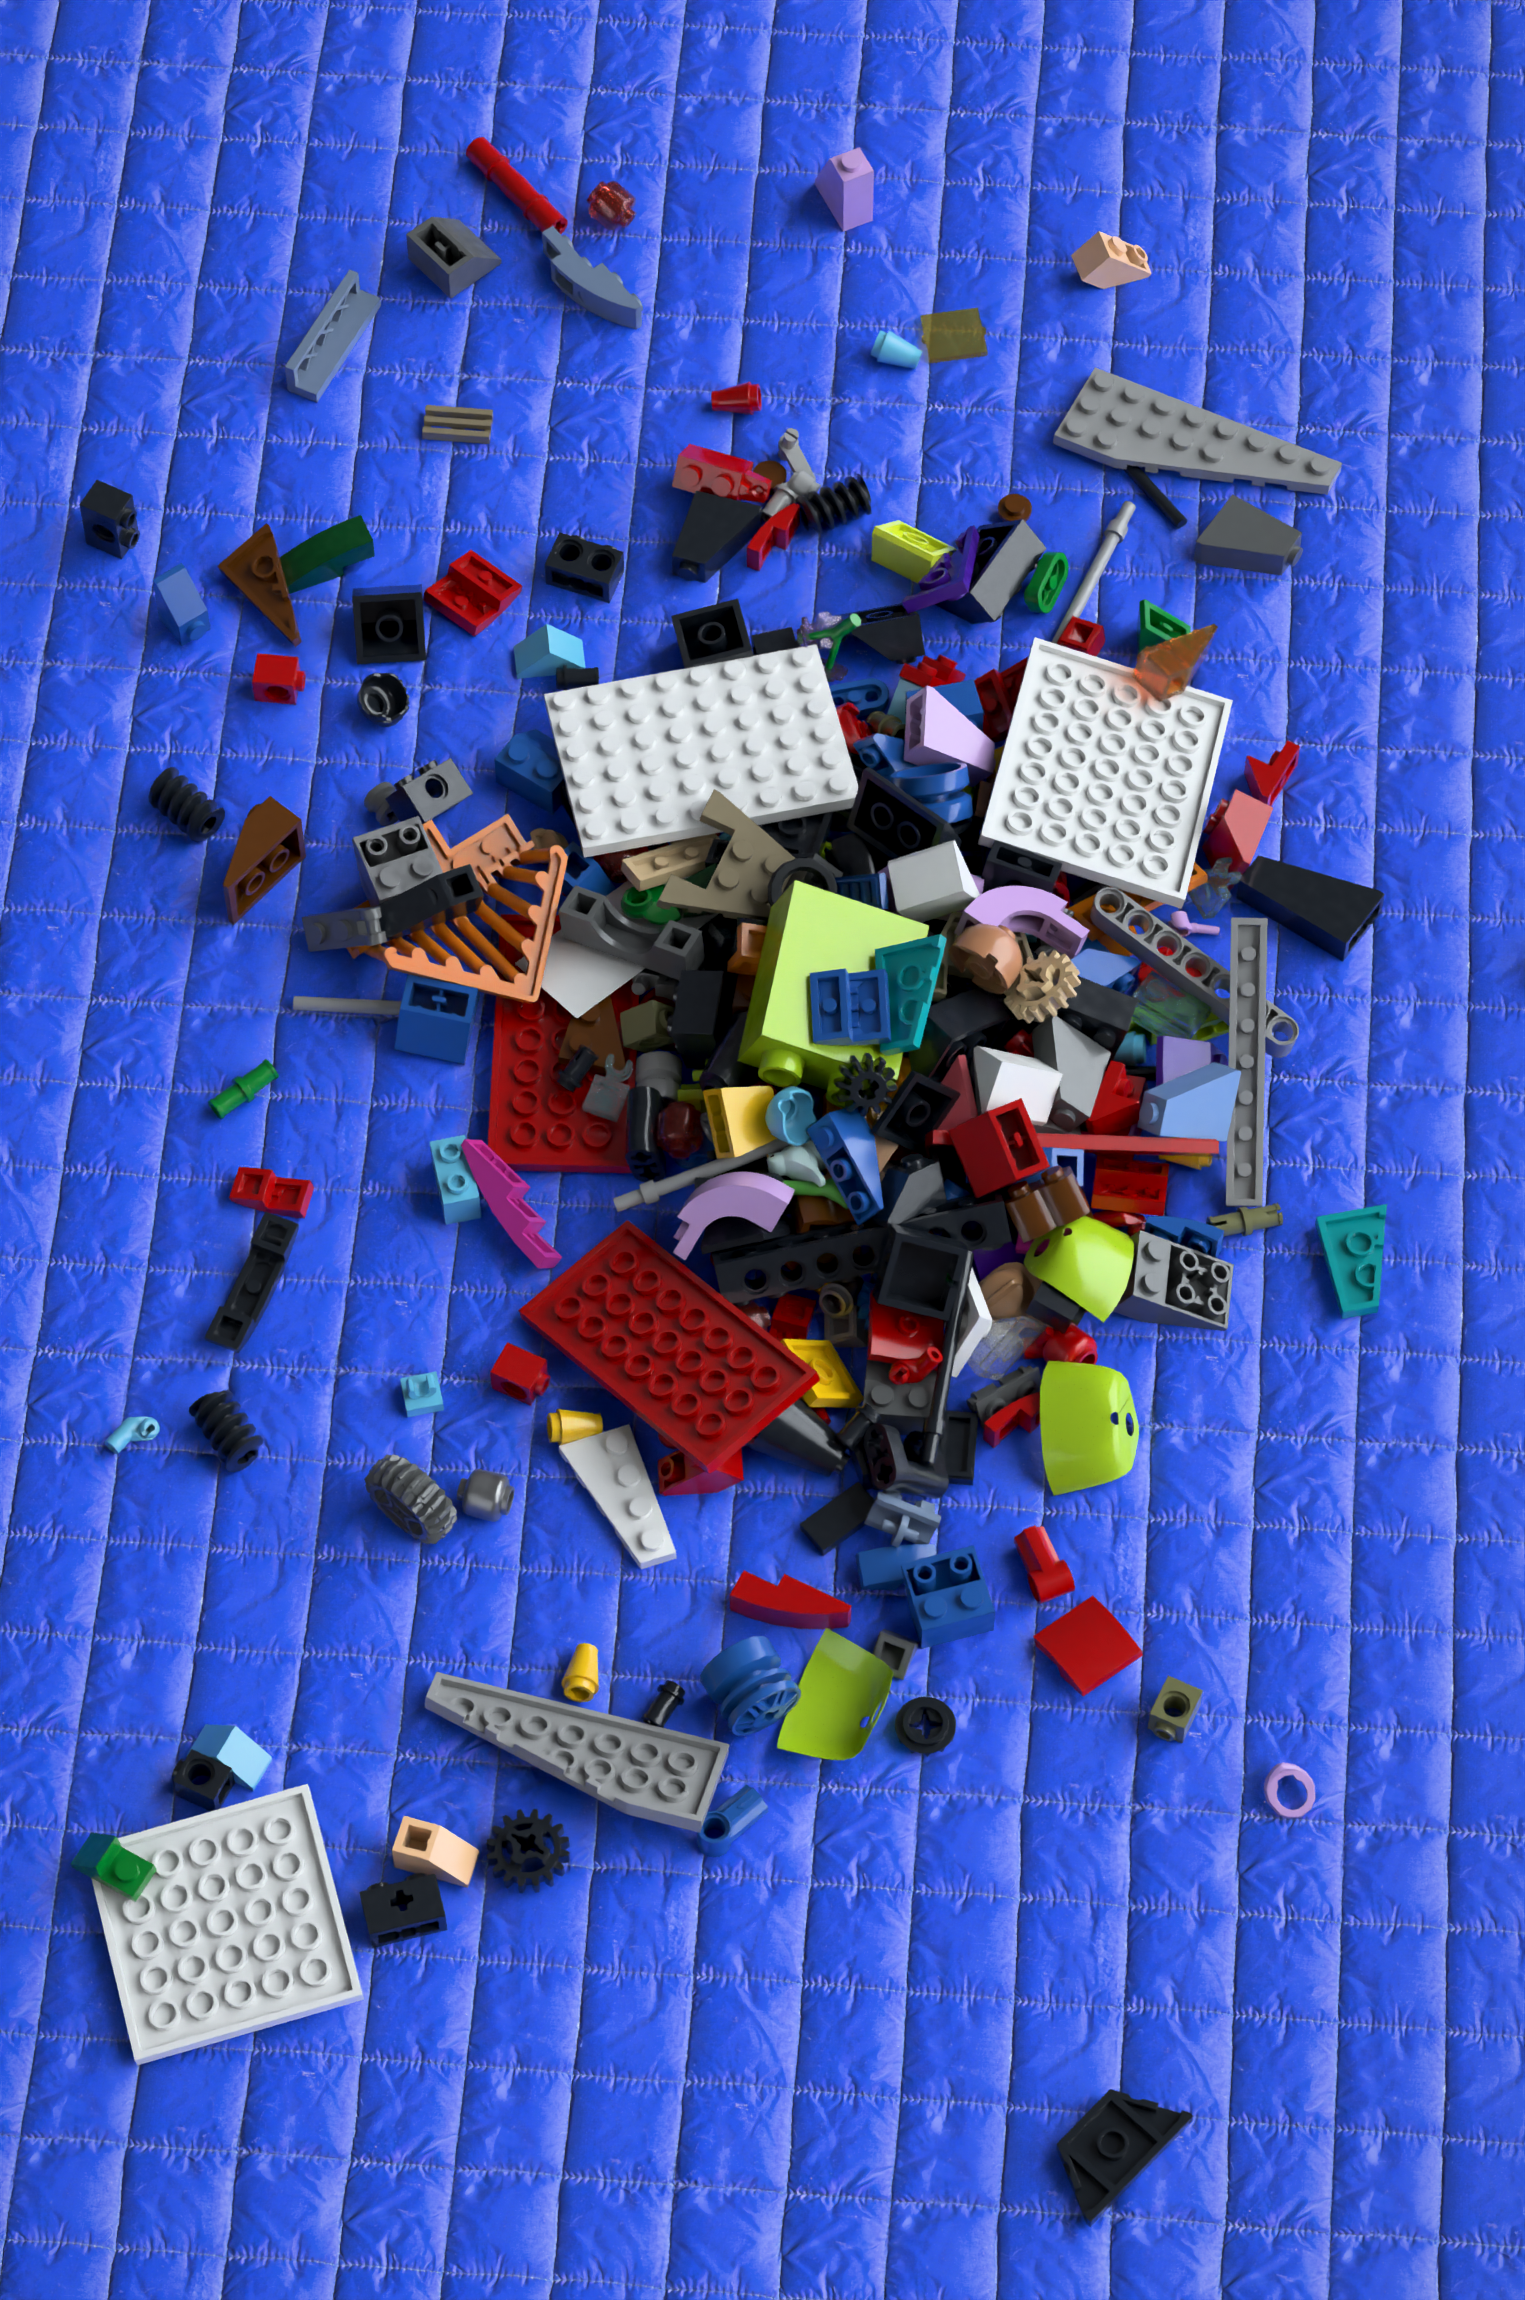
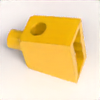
M771 1086L728 1087L703 1091L717 1159L738 1157L777 1139L770 1133L765 1120L768 1105L775 1096Z

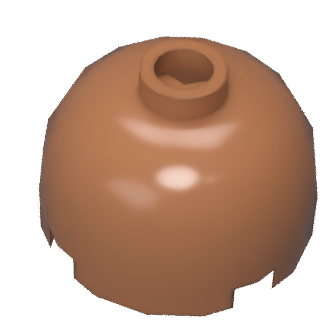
M976 924L966 928L948 950L951 961L961 973L964 972L965 967L968 968L975 975L971 982L995 994H1003L1005 990L1007 991L1012 986L1021 970L1023 961L1019 945L1015 941V934L1003 925H998L997 927L991 924Z

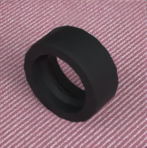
M797 858L783 863L773 872L768 883V901L771 907L782 895V886L785 879L797 871H808L814 874L821 881L823 890L837 894V884L833 873L823 863L812 858Z

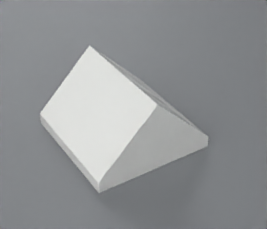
M955 840L888 861L897 912L908 919L922 923L966 909L973 900L980 896Z
M981 1046L975 1047L974 1057L982 1114L1022 1098L1032 1124L1045 1125L1063 1074L1037 1058Z

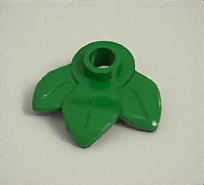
M665 884L640 892L633 886L625 891L621 900L622 912L630 918H644L648 922L657 925H667L669 920L677 922L681 919L680 912L678 911L681 908L671 906L670 909H663L657 907Z

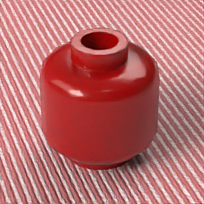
M1073 1324L1069 1325L1065 1334L1053 1328V1335L1045 1342L1043 1347V1358L1046 1363L1048 1361L1096 1364L1098 1359L1097 1344L1093 1337Z

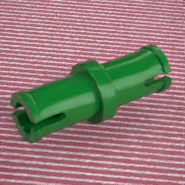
M265 1059L243 1077L236 1076L232 1079L233 1084L215 1098L210 1099L208 1104L217 1117L223 1119L245 1101L250 1103L254 1100V1095L274 1079L279 1078V1075L273 1065Z

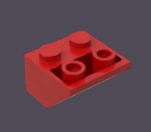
M1022 1098L990 1110L948 1130L975 1198L1043 1172L1050 1167Z

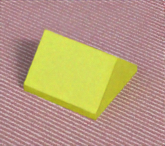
M900 520L875 526L872 532L871 560L916 583L929 573L930 568L944 553H949L951 557L957 550Z

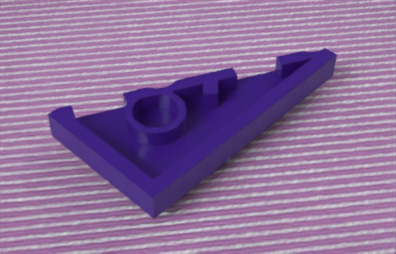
M974 525L968 527L955 540L958 549L950 557L949 553H944L930 568L929 573L918 582L921 591L916 595L906 596L903 599L902 603L908 614L945 600H958L969 592L980 538Z

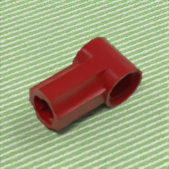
M1031 1526L1014 1537L1015 1547L1028 1572L1027 1579L1030 1589L1038 1604L1075 1591V1584L1070 1569L1063 1559L1059 1560L1044 1526Z

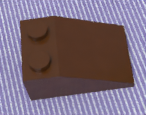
M271 796L262 804L255 805L249 811L223 882L228 920L233 925L306 857L301 819Z

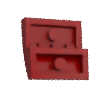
M470 550L449 565L448 573L445 577L425 590L423 601L475 637L508 608L520 594L523 586Z
M1028 657L1001 673L996 669H992L974 680L984 712L983 732L994 743L1005 740L1007 737Z
M1097 1156L1091 1208L1164 1216L1169 1164Z
M1093 1595L1033 1636L1036 1647L1058 1666L1061 1677L1083 1697L1143 1656L1142 1650L1125 1628Z

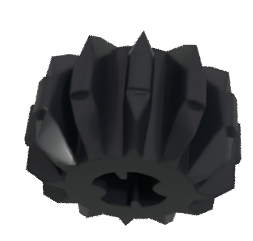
M865 1052L862 1062H859L854 1055H851L849 1059L852 1066L848 1068L845 1065H839L838 1070L844 1077L834 1079L835 1087L840 1089L836 1093V1098L839 1102H845L844 1107L848 1112L858 1108L859 1114L865 1117L869 1107H872L876 1114H880L881 1107L878 1104L881 1101L886 1104H892V1099L887 1092L897 1090L896 1083L891 1081L895 1072L891 1067L885 1068L886 1061L882 1057H878L873 1061L871 1054ZM868 1079L869 1088L863 1090L861 1082Z

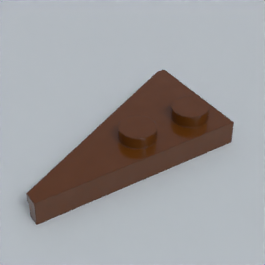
M266 523L218 565V568L297 647L302 640L271 527Z
M609 995L579 1018L571 1016L558 1056L559 1064L567 1065L578 1050L579 1045L583 1044L599 1056V1059L595 1061L589 1071L626 1079L627 1067L611 996Z

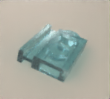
M1154 971L1149 973L1132 995L1133 998L1138 999L1132 1021L1157 1036L1191 1039L1211 1014V1006Z

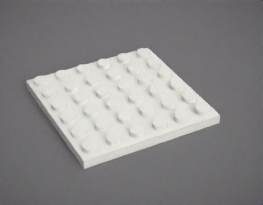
M308 1784L118 1838L123 1848L154 1864L157 1870L136 1902L91 1878L133 2056L137 2065L364 2000Z

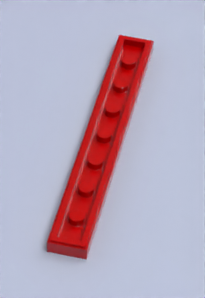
M932 1130L925 1134V1147L955 1148L948 1130ZM1036 1133L1042 1147L1083 1149L1084 1153L1201 1157L1219 1154V1141L1217 1139Z

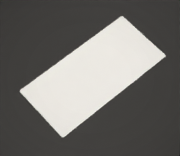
M629 880L607 895L612 906L631 922L652 929L665 926L652 924L644 918H630L622 912L621 900L627 889L634 886ZM680 909L678 911L680 912L681 919L677 922L698 930L719 913L683 918L682 910ZM560 930L551 937L541 987L574 1017L579 1018L644 970L645 967L563 938L562 931ZM523 957L516 962V965L526 973L528 962Z

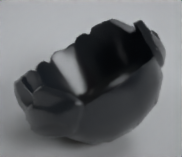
M373 673L363 680L357 694V705L361 713L368 720L381 727H390L396 725L408 712L410 696L406 694L407 688L403 686L402 680H399V677L395 674Z

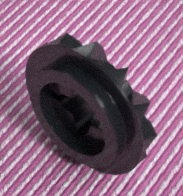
M918 1697L908 1701L901 1707L896 1716L895 1730L900 1744H904L911 1753H924L928 1757L931 1753L943 1752L945 1747L953 1741L956 1731V1720L952 1710L944 1702L932 1697ZM923 1714H926V1720L929 1721L930 1726H936V1728L930 1730V1735H928L927 1739L922 1735L921 1729H915V1727L921 1725Z

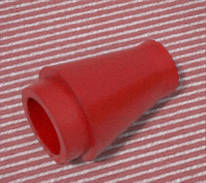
M749 381L719 391H712L711 402L713 411L753 415L755 411H761L762 398L759 384H751Z

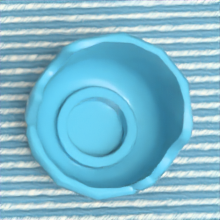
M790 1086L782 1089L772 1098L766 1110L765 1120L770 1133L774 1137L794 1146H800L810 1141L807 1129L815 1124L817 1119L813 1112L814 1101L808 1091Z

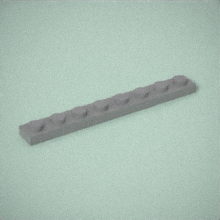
M1231 918L1228 1066L1240 1070L1241 1075L1227 1137L1226 1207L1263 1206L1268 918Z

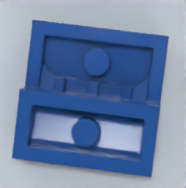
M846 968L810 973L813 1042L815 1044L870 1045L892 1042L888 974L885 969L848 973Z

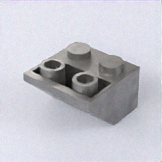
M419 816L353 837L352 839L361 885L371 907H375L443 873Z

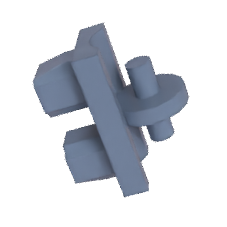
M883 1490L878 1492L864 1524L892 1534L890 1544L898 1548L903 1539L914 1544H929L940 1524L941 1516L935 1514V1505L921 1500L916 1501L915 1505L902 1501L901 1493Z

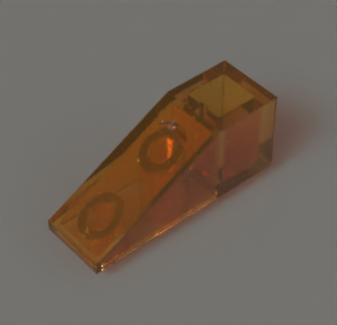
M1212 624L1201 629H1195L1188 634L1144 648L1137 656V664L1132 677L1159 702L1184 693L1208 654L1218 626Z

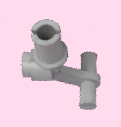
M793 428L787 429L778 442V456L781 460L788 462L793 475L788 482L778 484L773 488V496L761 510L764 522H767L783 508L796 503V497L802 495L807 499L808 492H818L821 487L816 482L817 479L799 447L798 431Z

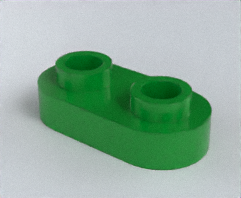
M1046 552L1038 561L1035 573L1024 592L1025 603L1031 612L1049 613L1053 609L1068 576V560L1064 553Z

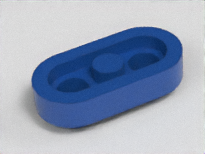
M869 678L829 686L834 705H842L846 702L853 703L860 711L856 718L869 716L874 711L883 712L888 706V687L878 679ZM872 698V699H875L876 701H874V702H868V701H866V700Z

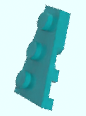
M941 934L875 949L876 970L885 969L888 974L892 1042L880 1044V1052L886 1056L920 1049L947 940Z
M1387 1204L1316 1217V1229L1342 1319L1378 1312Z

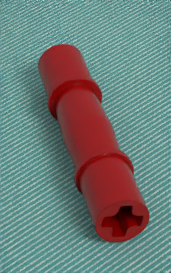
M478 137L469 144L466 149V156L485 175L488 181H493L506 197L523 211V216L527 220H530L541 232L552 226L560 234L564 232L568 224L567 219L548 201L545 195L539 194L528 180L510 165V160L506 156H503L485 137Z

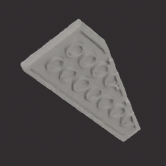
M1096 367L1055 432L1053 444L1113 468L1127 469V465L1146 467L1145 472L1158 473V469L1179 472L1180 476L1230 483H1233L1234 479L1250 480L1252 485L1264 487L1265 482L1282 484L1287 486V490L1326 495L1331 490L1342 467V463Z
M436 1672L425 1699L426 1709L624 1814L699 1833L729 1753L730 1744L440 1672Z

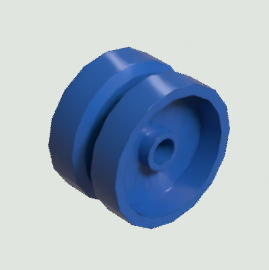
M944 762L905 768L891 774V781L895 786L948 823L958 822L974 815L971 795L960 791L970 784L968 768L965 763Z

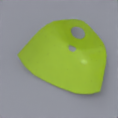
M1084 1215L1071 1223L1056 1227L1052 1231L1035 1238L1024 1258V1265L1032 1275L1049 1283L1104 1323L1117 1306L1127 1287L1134 1257V1242L1129 1235ZM1070 1228L1072 1234L1064 1236V1229ZM1050 1239L1046 1250L1038 1257H1034L1037 1247L1044 1240Z
M1048 1361L1043 1371L1040 1386V1428L1043 1462L1053 1495L1105 1484L1126 1475L1133 1467L1139 1439V1425L1127 1379L1122 1373L1101 1365ZM1117 1412L1118 1415L1117 1425L1113 1424L1110 1419L1111 1414ZM1127 1413L1132 1418V1436H1129L1126 1429Z
M826 1628L799 1682L798 1687L801 1690V1697L797 1704L786 1714L778 1737L777 1748L829 1760L854 1758L862 1751L885 1706L893 1678L891 1668L870 1652ZM882 1702L881 1707H880V1709H879V1711H878V1714H877V1716L875 1717V1719H874V1721H873V1717H874V1715H875V1713H876V1710L878 1709L880 1703ZM869 1716L866 1726L862 1728L860 1726L861 1720Z

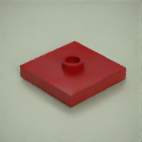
M872 1290L870 1293L868 1360L893 1364L900 1359L919 1358L929 1347H935L941 1352L944 1320L878 1304L872 1295Z

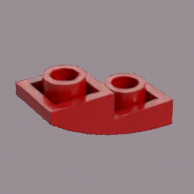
M939 654L937 659L924 655L922 662H919L917 667L904 663L899 676L924 688L927 685L935 687L962 682L966 674L955 669L957 666L956 661Z

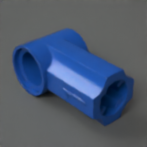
M746 1784L715 1811L707 1812L700 1833L697 1832V1843L700 1851L709 1857H720L726 1854L735 1839L768 1813V1806L765 1804L762 1796L754 1788ZM716 1829L723 1832V1836L718 1839H711L705 1836V1833Z

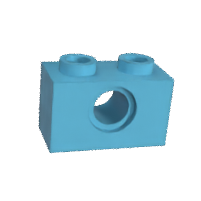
M465 1135L430 1141L432 1166L446 1225L481 1218L477 1184L461 1147L462 1142L466 1139Z

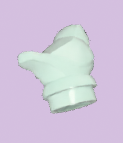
M812 1139L803 1145H791L784 1148L781 1152L767 1154V1168L770 1173L779 1174L780 1176L786 1175L797 1181H812L819 1187L825 1185V1178L820 1171L824 1170L826 1165Z

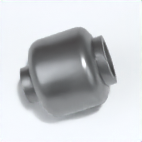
M475 1469L468 1479H461L457 1491V1500L462 1501L463 1512L466 1515L496 1522L502 1515L507 1516L509 1514L515 1489L510 1486L507 1476Z

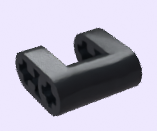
M638 1086L628 1091L625 1159L637 1180L643 1182L653 1180V1182H658L666 1177V1157L658 1142V1134L664 1133L667 1130L668 1109L660 1092L648 1086Z
M875 1423L867 1429L863 1441L871 1475L877 1488L932 1499L941 1498L945 1494L949 1483L940 1445L938 1446L935 1465L928 1466L920 1463L925 1439L921 1431L910 1432L902 1444L900 1434L894 1426Z

